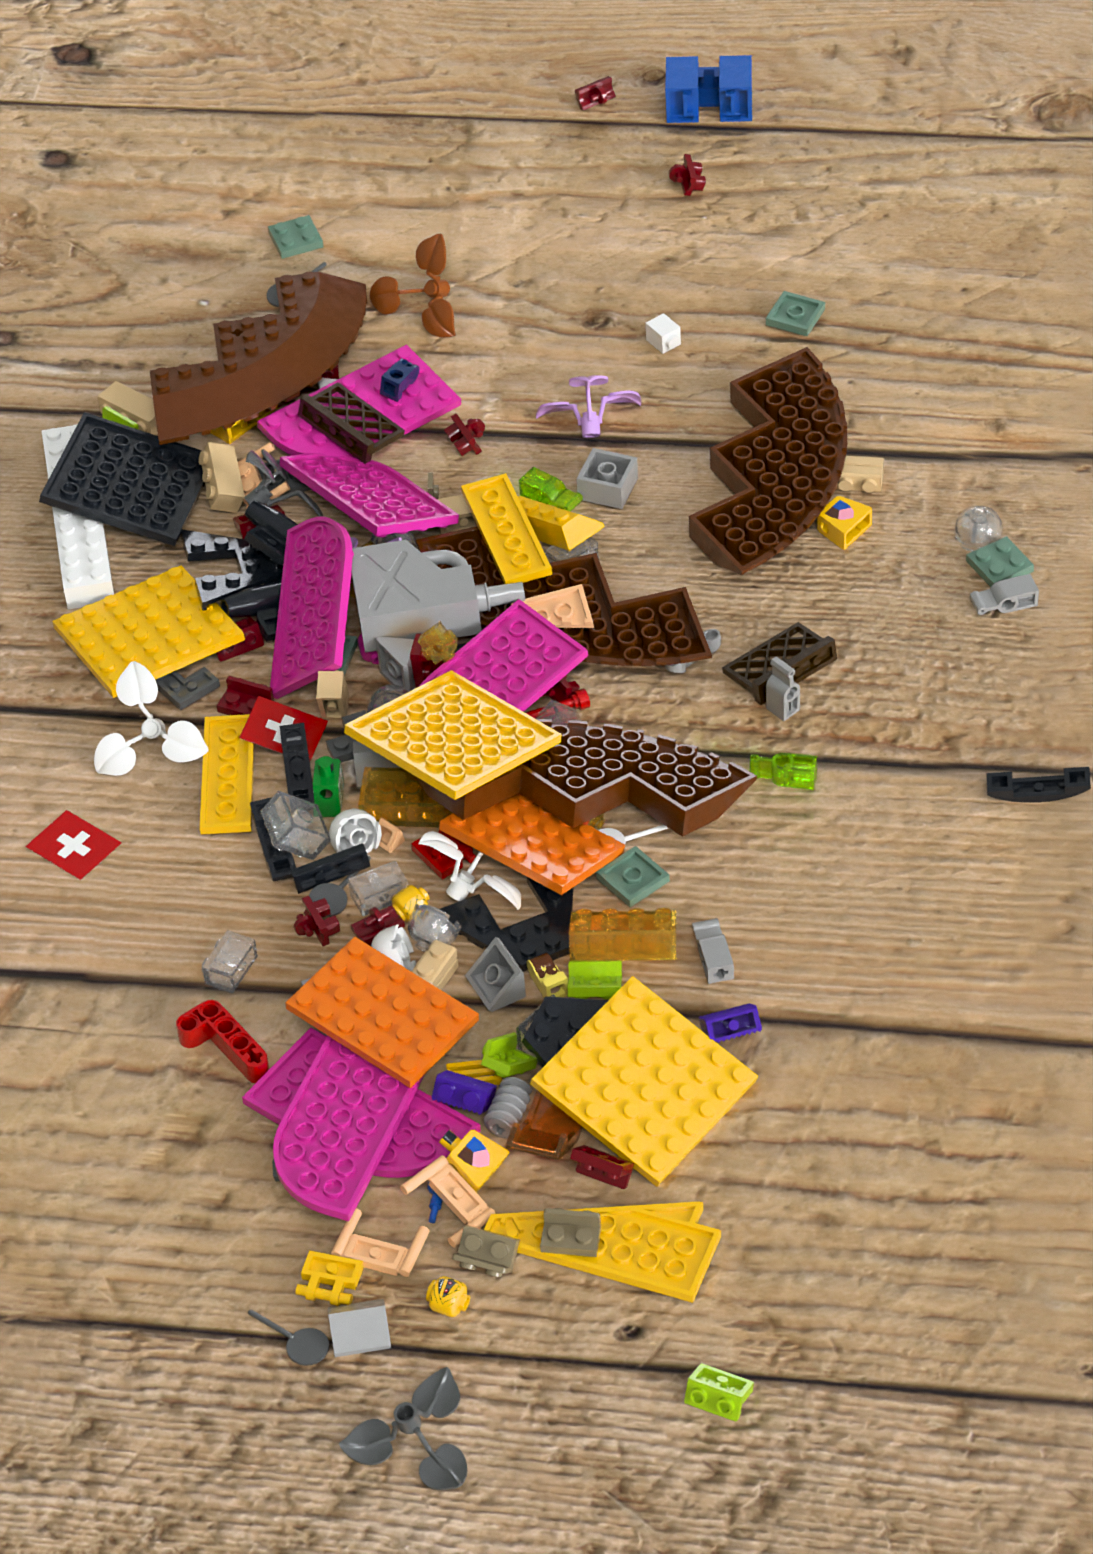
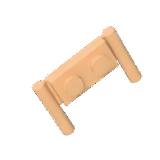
M269 442L256 450L255 453L260 458H263L262 449L270 453L275 450V447ZM245 457L238 462L244 495L246 496L260 484L262 478L258 467L246 462ZM285 481L271 490L273 495L270 499L277 498L289 491L288 483ZM244 498L243 502L247 505L246 508H248L249 504Z
M443 1155L400 1186L401 1191L408 1195L426 1180H429L428 1185L465 1225L482 1228L486 1225L490 1215L496 1214L448 1163L447 1158ZM464 1227L448 1238V1242L453 1248L460 1244Z
M356 1208L350 1221L345 1222L331 1255L363 1261L364 1268L394 1276L400 1273L404 1277H409L430 1230L425 1226H420L409 1249L353 1234L362 1215V1212Z

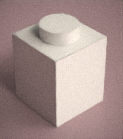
M663 313L646 322V340L664 354L681 345L680 326Z

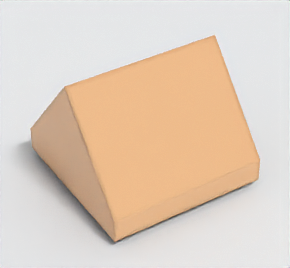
M380 818L379 824L382 837L379 846L392 853L405 841L403 833L398 827L384 818Z

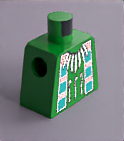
M323 756L315 760L313 794L316 817H336L342 812L344 776L341 760ZM325 789H328L332 792L331 797L325 798Z

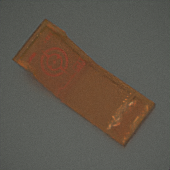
M537 1090L527 1119L520 1126L519 1123H513L505 1146L507 1149L560 1160L578 1142L583 1127Z

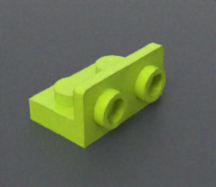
M701 1363L688 1378L684 1402L685 1404L736 1422L740 1418L742 1404L753 1392L754 1382Z

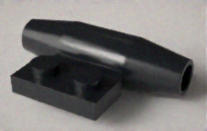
M254 500L246 509L245 516L256 527L249 530L244 539L254 549L270 557L272 562L283 566L287 530L298 524L283 513Z
M282 580L246 588L221 599L220 607L230 618L256 616V622L265 641L275 640Z

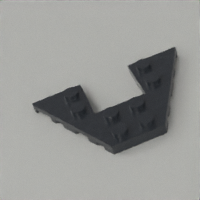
M182 530L181 540L188 562L236 558L240 574L205 575L195 578V587L202 611L207 610V605L221 601V599L246 588L282 580L283 566L272 562L270 557L254 549L245 539Z
M527 877V883L545 913L503 929L499 928L480 894L433 911L432 919L435 922L439 920L453 928L454 933L464 935L468 941L482 949L484 947L487 948L495 937L500 938L524 972L528 970L527 960L546 952L552 960L570 954L574 887L560 895Z
M545 996L522 1043L530 1052L535 1054L537 1061L544 1067L609 1000Z

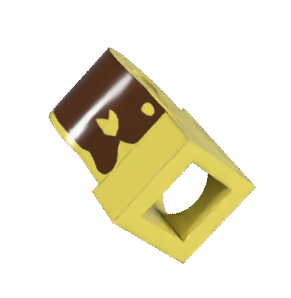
M547 952L527 960L529 974L544 998L545 996L562 998L568 996V978L563 971L560 972L558 967L554 965L552 958ZM556 986L560 987L558 992L551 993L550 989Z

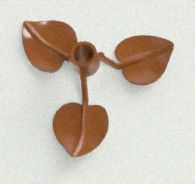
M440 233L423 240L416 249V262L419 268L427 270L426 274L433 280H429L424 288L398 290V282L395 278L389 276L381 277L371 287L370 302L380 313L392 314L396 312L400 305L398 294L425 292L429 297L433 298L428 302L429 308L425 309L422 313V322L425 329L437 337L456 336L454 312L451 304L443 299V297L449 294L450 285L446 280L440 279V276H435L440 275L446 266V246L444 237Z

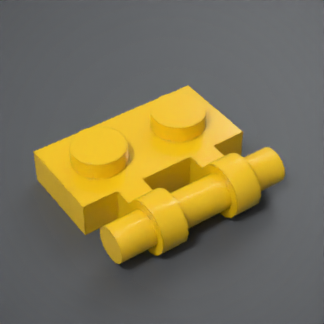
M309 1250L301 1271L302 1280H307L309 1283L308 1286L297 1284L295 1293L296 1295L305 1296L306 1300L316 1301V1299L330 1301L331 1305L352 1304L353 1294L343 1292L345 1288L356 1290L364 1269L363 1261ZM322 1283L332 1285L333 1288L332 1290L319 1288V1286Z

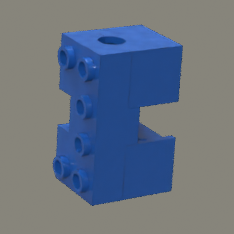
M752 55L719 56V67H699L698 56L666 57L665 93L667 123L699 122V107H719L720 122L752 121Z

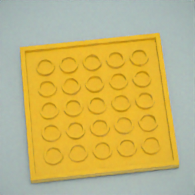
M182 565L173 567L162 574L150 577L146 581L129 586L125 590L114 595H108L102 600L85 605L79 610L64 614L52 621L54 629L113 698L117 697L116 684L120 675L132 661L145 666L153 677L158 679L245 640L243 631L216 602L207 605V610L202 611L195 587V579Z
M452 670L345 724L344 733L454 800L561 743L562 735Z
M632 976L531 1079L530 1085L620 1158L634 1163L633 1168L658 1187L756 1082L758 1075Z

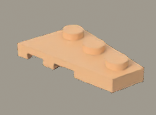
M582 584L526 598L523 601L558 628H594Z

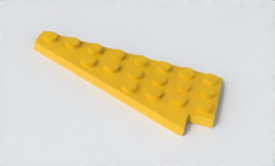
M700 1201L567 1209L572 1211H591L600 1214L601 1234L597 1257L541 1252L540 1244L544 1227V1211L491 1214L484 1228L487 1231L520 1239L517 1253L691 1303L694 1302L721 1238V1230L697 1224L703 1211V1202Z

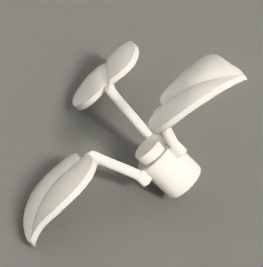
M132 661L120 675L116 684V693L119 700L125 705L134 706L138 704L141 711L146 715L147 720L142 724V734L127 742L119 733L109 734L99 742L94 755L96 772L114 776L128 773L136 762V753L129 746L145 737L154 739L162 736L166 739L162 745V752L168 759L175 762H189L205 755L209 748L194 724L188 721L175 722L169 727L167 735L163 721L157 718L153 719V715L148 712L143 703L155 701L158 694L156 680L145 666Z
M430 831L422 836L419 844L433 847L456 860L453 874L450 878L452 882L446 890L450 897L457 901L465 900L469 892L474 893L475 889L485 882L506 897L519 910L521 907V893L514 885L496 875L493 877L484 875L474 884L475 878L471 873L484 853L479 851L468 871L462 870L458 873L460 862L463 858V854L458 850V846L438 832Z

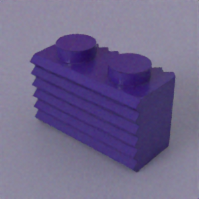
M750 1003L699 1017L701 1030L717 1043H720V1041L724 1042L726 1039H735L736 1036L740 1038L741 1035H750L751 1032H761L762 1030L757 1007Z
M446 1070L437 1075L431 1098L433 1101L437 1100L438 1103L442 1101L443 1104L447 1103L448 1106L452 1104L453 1107L457 1106L458 1109L462 1107L463 1110L467 1109L468 1112L473 1111V1113L477 1112L480 1115L488 1111L492 1104L497 1085Z

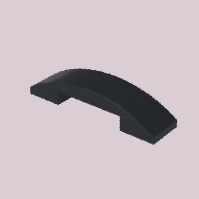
M304 723L279 726L290 811L315 808Z
M1089 767L1064 768V775L1013 778L1012 772L986 773L987 795L1011 802H1050L1073 797L1091 789Z
M275 797L250 802L258 838L272 881L291 878L290 870L295 869L296 865L287 843Z

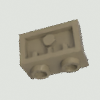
M545 1208L544 1227L540 1244L541 1252L597 1257L601 1234L600 1214L591 1211Z
M464 1225L458 1253H454L452 1259L460 1261V1267L476 1270V1266L485 1268V1273L488 1275L502 1277V1274L512 1273L520 1239Z

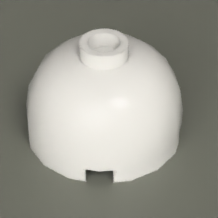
M352 808L342 811L333 819L329 829V840L337 853L361 843L364 844L366 852L369 853L373 848L377 849L382 837L379 822L376 821L375 817L362 809Z
M394 925L381 930L374 937L371 947L412 971L416 965V960L410 962L409 953L414 952L403 927L398 928L399 925Z

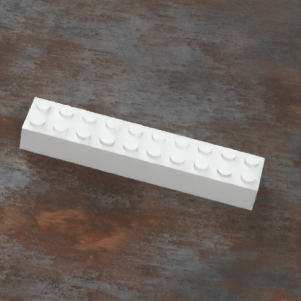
M78 424L42 430L48 479ZM52 507L63 588L68 610L81 608L102 600L108 595H114L104 523Z

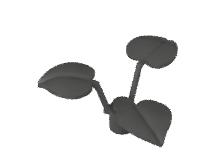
M265 449L261 450L264 456L263 460L268 461L274 467L273 474L254 451L251 450L247 454L246 462L258 467L265 475L260 484L244 497L249 505L254 500H257L270 507L279 501L298 496L306 501L319 517H324L319 506L306 493L300 490L271 500L270 497L273 494L267 486L271 482H276L275 478L278 474L287 481L289 477L286 471Z
M445 1367L429 1376L415 1390L412 1403L404 1402L395 1408L394 1418L396 1421L392 1422V1433L384 1421L370 1419L355 1427L339 1443L340 1448L348 1457L360 1464L377 1465L386 1461L392 1455L393 1447L390 1441L396 1439L398 1429L404 1434L415 1433L430 1455L419 1466L421 1481L427 1487L434 1490L457 1489L462 1486L468 1472L467 1462L462 1451L454 1445L443 1444L434 1452L420 1430L422 1423L420 1416L429 1418L432 1414L436 1418H444L452 1414L460 1403V1391L450 1369Z

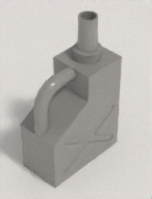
M407 540L352 548L354 556L351 573L365 652L377 651L376 638L414 639L415 634L418 633L440 635L441 640L475 635L481 632L479 612H490V607L515 603L518 599L525 601L522 582L488 587L486 583L475 585L471 565H468L466 559L457 552L450 550L420 552ZM446 564L452 566V568L441 569L437 565Z

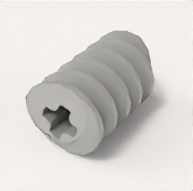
M506 1077L501 1081L491 1102L492 1104L484 1117V1124L492 1134L503 1139L513 1138L515 1130L519 1126V1121L523 1117L522 1113L525 1112L526 1105L530 1102L529 1094L532 1093L530 1085L516 1077Z

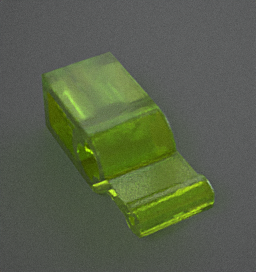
M532 467L519 479L520 496L571 512L583 500V496L580 493L567 489L560 479L535 467Z
M778 753L773 758L753 754L750 755V772L757 775V779H772L774 784L781 787L814 790L817 778V756Z

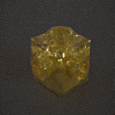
M441 621L422 633L418 639L424 657L429 661L432 660L435 665L440 661L446 663L456 655L454 652L458 646L456 643L458 641L452 630H447Z

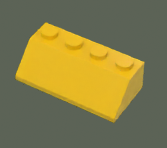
M517 496L538 540L570 551L604 528L603 522L523 496Z

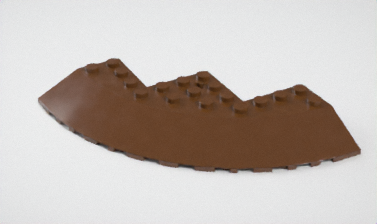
M309 271L298 275L275 278L280 314H267L262 317H245L241 320H224L219 323H213L218 361H204L198 364H182L178 367H161L156 370H150L159 445L188 440L189 435L200 432L202 436L211 434L212 429L223 427L225 430L231 428L236 421L242 419L244 422H248L259 417V412L268 408L270 411H273L281 401L289 402L298 397L300 390L306 386L311 388L322 379L321 375L326 370H333L339 363V358L342 354L346 355L348 353L349 345L354 344L359 335L358 330L362 327L363 318L366 315V284L323 272Z
M808 347L730 382L731 404L754 428L710 447V469L735 495L689 516V537L716 565L740 575L770 560L792 544L811 526L824 510L836 490L844 469L848 442L843 402L838 396L837 387L831 381V376L828 372H825L823 364Z
M478 526L416 540L420 552L450 550L463 556L468 565H471L475 585L486 583L488 587L504 584ZM597 553L550 563L552 575L523 583L525 599L582 584L594 628H559L587 649L589 656L582 662L614 666H658L682 664L712 658L710 648L686 587L614 602ZM446 564L437 565L441 569L452 568V566ZM511 603L490 607V612H479L480 622L488 626L508 609Z
M552 719L536 720L561 733V743L456 800L414 776L430 798L463 820L520 793L572 828L626 802H630L682 837L719 819L757 780V775L731 761L729 764H726L719 760L720 756L712 752L706 755L699 752L697 746L691 744H676V739L663 735H658L657 738L644 735V730L639 729L637 731H623V726L604 723L603 727L587 726L588 721L568 720V724H552Z

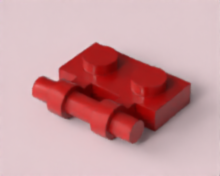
M439 830L438 833L446 836L458 846V850L463 854L462 859L472 864L476 858L473 848ZM421 838L411 843L412 851L442 880L453 874L455 859L433 847L419 844ZM462 860L460 862L459 870L463 868Z

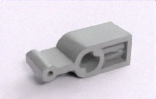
M1031 574L998 581L989 590L973 591L970 593V599L980 615L996 609L1002 613H1009L1038 606L1039 589Z
M776 656L771 660L772 675L766 684V709L782 721H785L800 710V686L793 679L795 670Z
M718 918L692 923V930L696 938L699 956L708 984L734 979V963L726 938L722 934Z

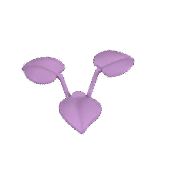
M601 375L573 377L569 379L570 386H585L587 412L582 413L583 417L580 416L576 404L551 402L542 404L538 408L536 419L551 412L573 410L578 420V426H581L582 437H598L601 435L600 424H602L606 403L625 402L641 406V397L635 391H619L601 397V406L597 416L596 412L591 409L590 386L605 384L608 382V377Z

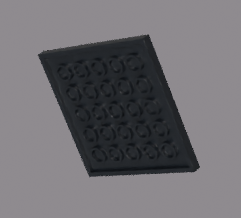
M84 412L40 494L39 502L175 546L205 484L202 480V465L199 464V455L202 450L178 442L159 445V439L156 435Z

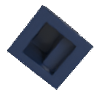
M401 358L382 375L380 394L398 402L402 398V392L410 384H413L418 377L419 366Z

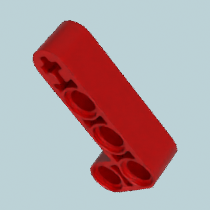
M204 1001L178 1017L176 1027L179 1042L183 1047L195 1048L210 1039L251 1083H256L269 1070L266 1052L218 1001Z

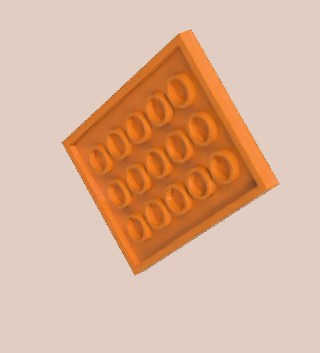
M520 793L464 820L452 813L442 819L439 825V830L560 895L622 855L625 844L594 829L590 825L581 824L575 828L568 826Z
M357 937L352 938L285 1002L288 1011L409 1088H412L479 1021V1013Z

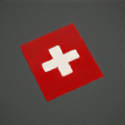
M258 696L239 738L283 754L279 726L304 723L309 761H311L328 720Z
M66 810L25 847L79 880H82L122 842Z

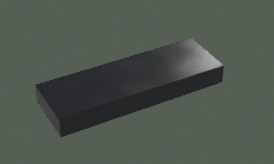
M361 843L290 871L299 894L317 885L334 881L371 866L365 846Z

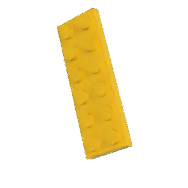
M506 473L461 486L464 499L504 584L524 583L552 575V567Z
M250 714L205 717L204 742L208 746L209 751L203 755L201 835L252 832L250 802H253L255 744L239 738Z

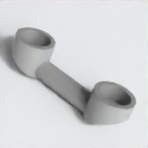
M708 629L703 632L711 654L719 649L722 641L720 632L717 629ZM696 661L665 665V668L670 672L684 673L686 668Z

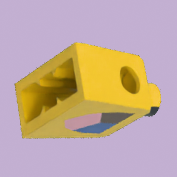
M836 496L817 517V530L838 547L845 550L872 525V507L842 496Z
M449 1130L439 1141L443 1147L451 1152L447 1157L448 1163L476 1193L510 1153L507 1149L475 1130H470L462 1140Z

